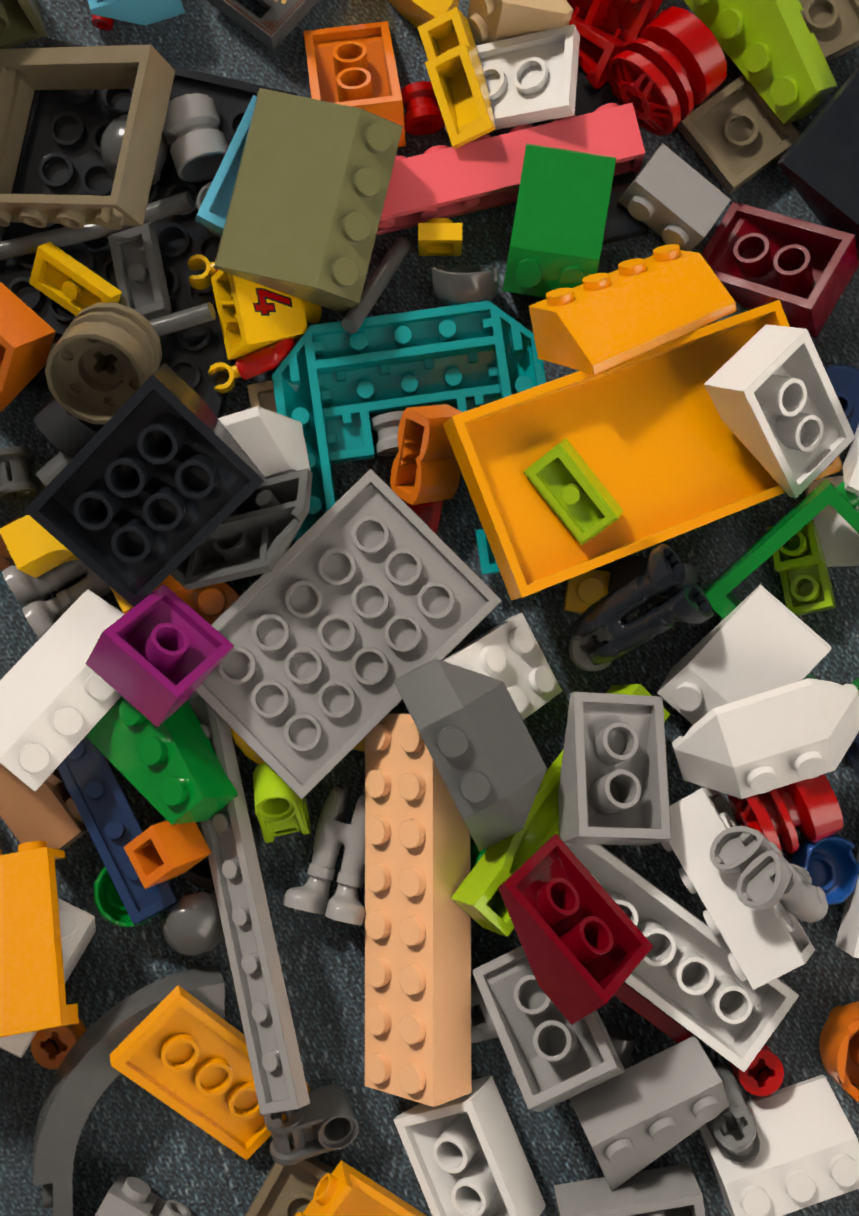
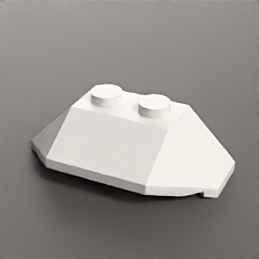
M807 678L713 708L697 721L685 736H679L672 742L682 778L685 781L744 799L835 771L859 732V692L853 684L840 685L832 681Z

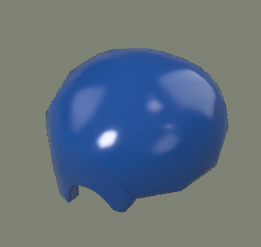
M835 834L815 843L806 839L799 845L798 850L793 853L790 864L801 866L810 873L809 876L812 877L811 885L819 886L824 890L828 906L843 903L855 891L859 874V863L852 853L855 845L851 841Z

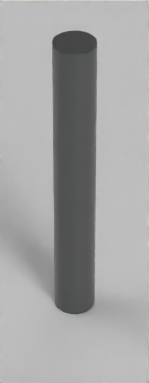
M399 237L395 240L363 288L360 303L352 307L342 320L341 325L346 332L354 334L359 330L410 251L411 245L407 239Z

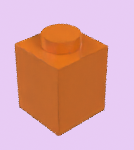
M166 820L154 824L123 847L144 889L184 874L212 854L196 822L171 825Z

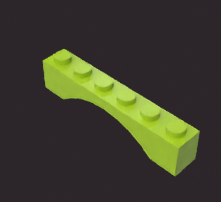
M641 684L612 685L606 692L607 694L652 696ZM663 707L665 722L670 713ZM564 749L546 771L523 829L490 846L451 897L459 907L484 929L506 937L509 936L514 929V925L498 887L553 835L557 834L559 836L558 792Z

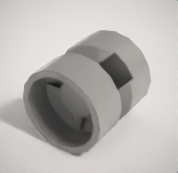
M193 93L176 97L169 101L163 132L168 144L171 145L170 153L180 179L187 182H201L213 179L229 147L225 134L219 131L218 128L220 119L213 98L206 94Z

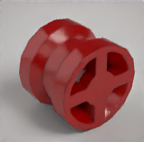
M431 81L414 82L401 89L403 108L406 109L404 128L408 134L429 135L444 128L445 123Z
M765 1044L745 1072L729 1061L730 1069L735 1078L752 1095L760 1097L771 1095L783 1083V1064L778 1056ZM761 1068H766V1070H763L762 1073L759 1074V1077H757V1072L760 1071Z

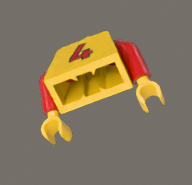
M196 254L188 260L189 270L202 269L205 272L201 275H191L188 277L189 283L198 290L206 289L212 284L228 360L236 359V364L233 366L218 362L213 364L208 371L209 376L222 371L229 374V380L225 384L214 387V390L218 393H227L234 387L235 379L242 377L244 380L250 379L276 368L283 362L296 345V342L307 331V324H316L320 321L322 310L320 305L213 268L215 262H210L205 256Z

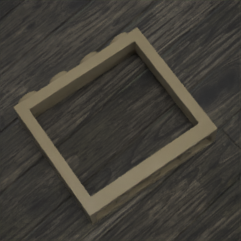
M151 44L0 49V226L7 227L10 225V222H21L38 228H45L47 223L62 224L74 229H82L84 224L100 225L111 230H121L123 226H143L175 70ZM133 89L111 196L11 194L34 90Z

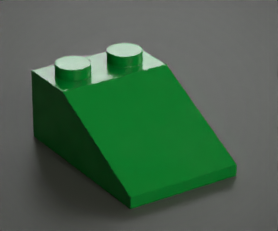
M526 143L503 291L546 298V293L559 288H574L583 284L582 279L584 277L597 273L616 157Z

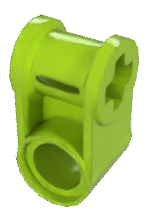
M266 762L261 763L253 771L255 815L260 823L265 843L274 842V838L277 836L300 831L303 835L311 834V822L305 797L301 799Z

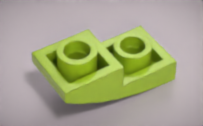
M812 519L772 555L775 570L780 573L786 607L796 616L836 608L822 545L814 519Z

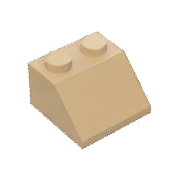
M470 0L467 19L474 40L478 43L486 44L568 26L573 8L566 0Z

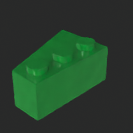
M121 697L85 736L171 825L207 821L238 796L233 783L226 775L210 740L206 737L188 700L157 728L125 698Z

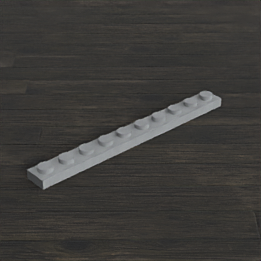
M195 691L188 701L206 737L210 740L226 775L238 793L235 799H232L209 820L201 821L204 839L212 852L208 856L260 1113L264 1115L300 1109L310 1104L230 725Z

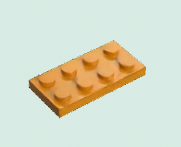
M179 985L109 1055L113 1068L246 1161L272 1135L271 1131L265 1126L264 1115L260 1113L245 1035ZM306 1082L308 1092H311L309 1085ZM285 1113L282 1114V1120L284 1122L287 1119Z

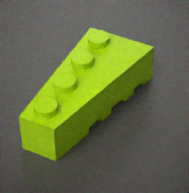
M684 0L693 13L712 31L722 49L783 125L805 119L838 86L814 33H810L801 14L803 8L799 0Z

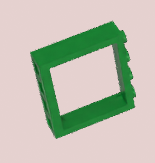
M826 478L703 589L712 609L722 619L741 603L731 591L829 504L859 534V510L856 508L859 504V497L845 490V483L843 481L835 487ZM811 672L804 678L817 679ZM858 677L851 684L855 685L859 692Z

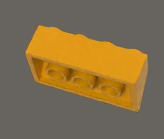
M677 244L657 247L653 250V255L645 259L625 260L618 264V270L611 273L588 275L582 279L583 284L574 288H559L546 293L545 300L529 306L538 359L593 375L737 311L736 302L702 255L698 252L680 250V245Z

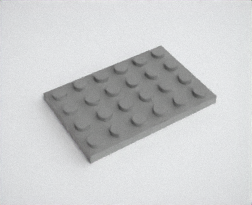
M370 469L285 552L271 572L264 573L211 625L230 641L234 647L199 686L196 692L303 799L402 700L393 680L435 658L442 660L502 600Z

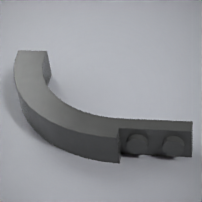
M219 964L193 968L170 975L124 998L90 1026L64 1058L46 1091L38 1115L34 1136L33 1186L43 1185V1209L53 1207V1216H73V1162L82 1128L100 1096L113 1080L121 1074L111 1066L109 1055L177 985L225 1020V982Z

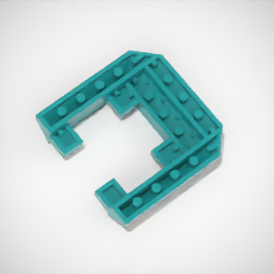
M489 300L366 317L359 330L354 334L348 333L343 329L342 321L310 325L272 375L277 413L302 422L312 473L309 513L298 530L294 543L338 501L333 464L375 458L370 419L388 412L404 411L406 408L442 404L457 407V410L465 412L546 383L543 360L538 359L534 333ZM484 529L475 530L481 576L500 573Z

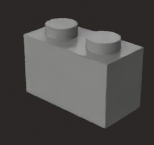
M663 143L645 163L618 200L620 204L628 209L632 217L644 222L660 235L667 245H680V250L691 251L705 238L731 201L730 198Z

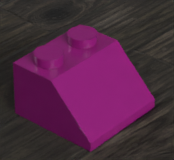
M163 584L101 633L85 664L158 728L191 697L230 653L234 645Z

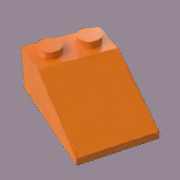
M388 21L303 31L311 98L361 108L403 126L398 147L406 146L403 100Z

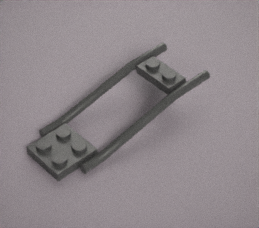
M188 191L147 204L143 226H123L121 230H111L100 225L84 224L82 229L62 227L0 241L1 261L36 253L38 246L47 242H51L59 248L108 237L117 287L122 291L120 297L121 304L135 309L152 324L159 337L216 319V312L211 302L172 313L157 232L152 222L194 209L193 199ZM56 343L52 344L50 352L54 348Z

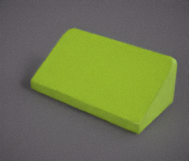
M566 438L523 472L581 546L619 519L623 512L616 500Z

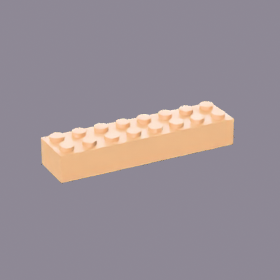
M388 713L365 736V1086L435 1107L472 1093L471 917L451 899L452 895L471 872L470 832L410 713Z

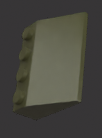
M260 88L254 105L213 268L340 313H344L359 304L403 126L361 108Z

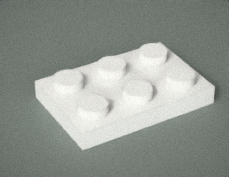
M575 24L476 45L489 92L495 130L575 115L580 34Z
M523 613L508 618L442 660L503 681L522 720L562 692Z

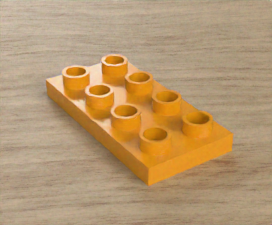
M780 300L693 330L595 375L578 371L454 415L443 424L511 601L523 598L786 493L722 421L704 386L766 324L790 327ZM565 438L571 443L623 510L619 519L582 546L523 473ZM839 455L814 481L843 470Z

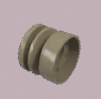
M96 303L86 307L73 319L48 355L45 368L48 388L58 404L75 418L92 424H106L142 384L159 369L162 359L160 338L152 324L135 309L119 303Z

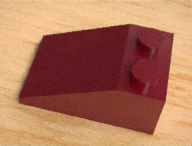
M735 201L732 202L701 254L735 302L752 310L780 300L789 326L807 329L810 336L817 338L858 267L854 234Z
M557 834L553 835L498 887L538 986L571 1025L604 1006L654 947Z

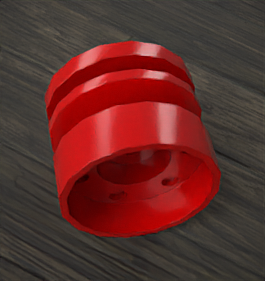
M672 6L664 9L643 29L638 39L631 40L626 45L624 51L617 53L610 60L607 66V76L610 87L619 104L624 105L633 102L638 125L650 133L663 136L669 135L681 120L689 116L694 105L701 104L723 83L727 77V63L723 50L712 31L688 10Z
M825 774L744 799L727 794L730 809L738 826L758 830L768 838L769 842L774 843L780 850L782 847L790 854L796 852L799 848L796 829L808 841L815 843L841 831L844 826L838 800Z

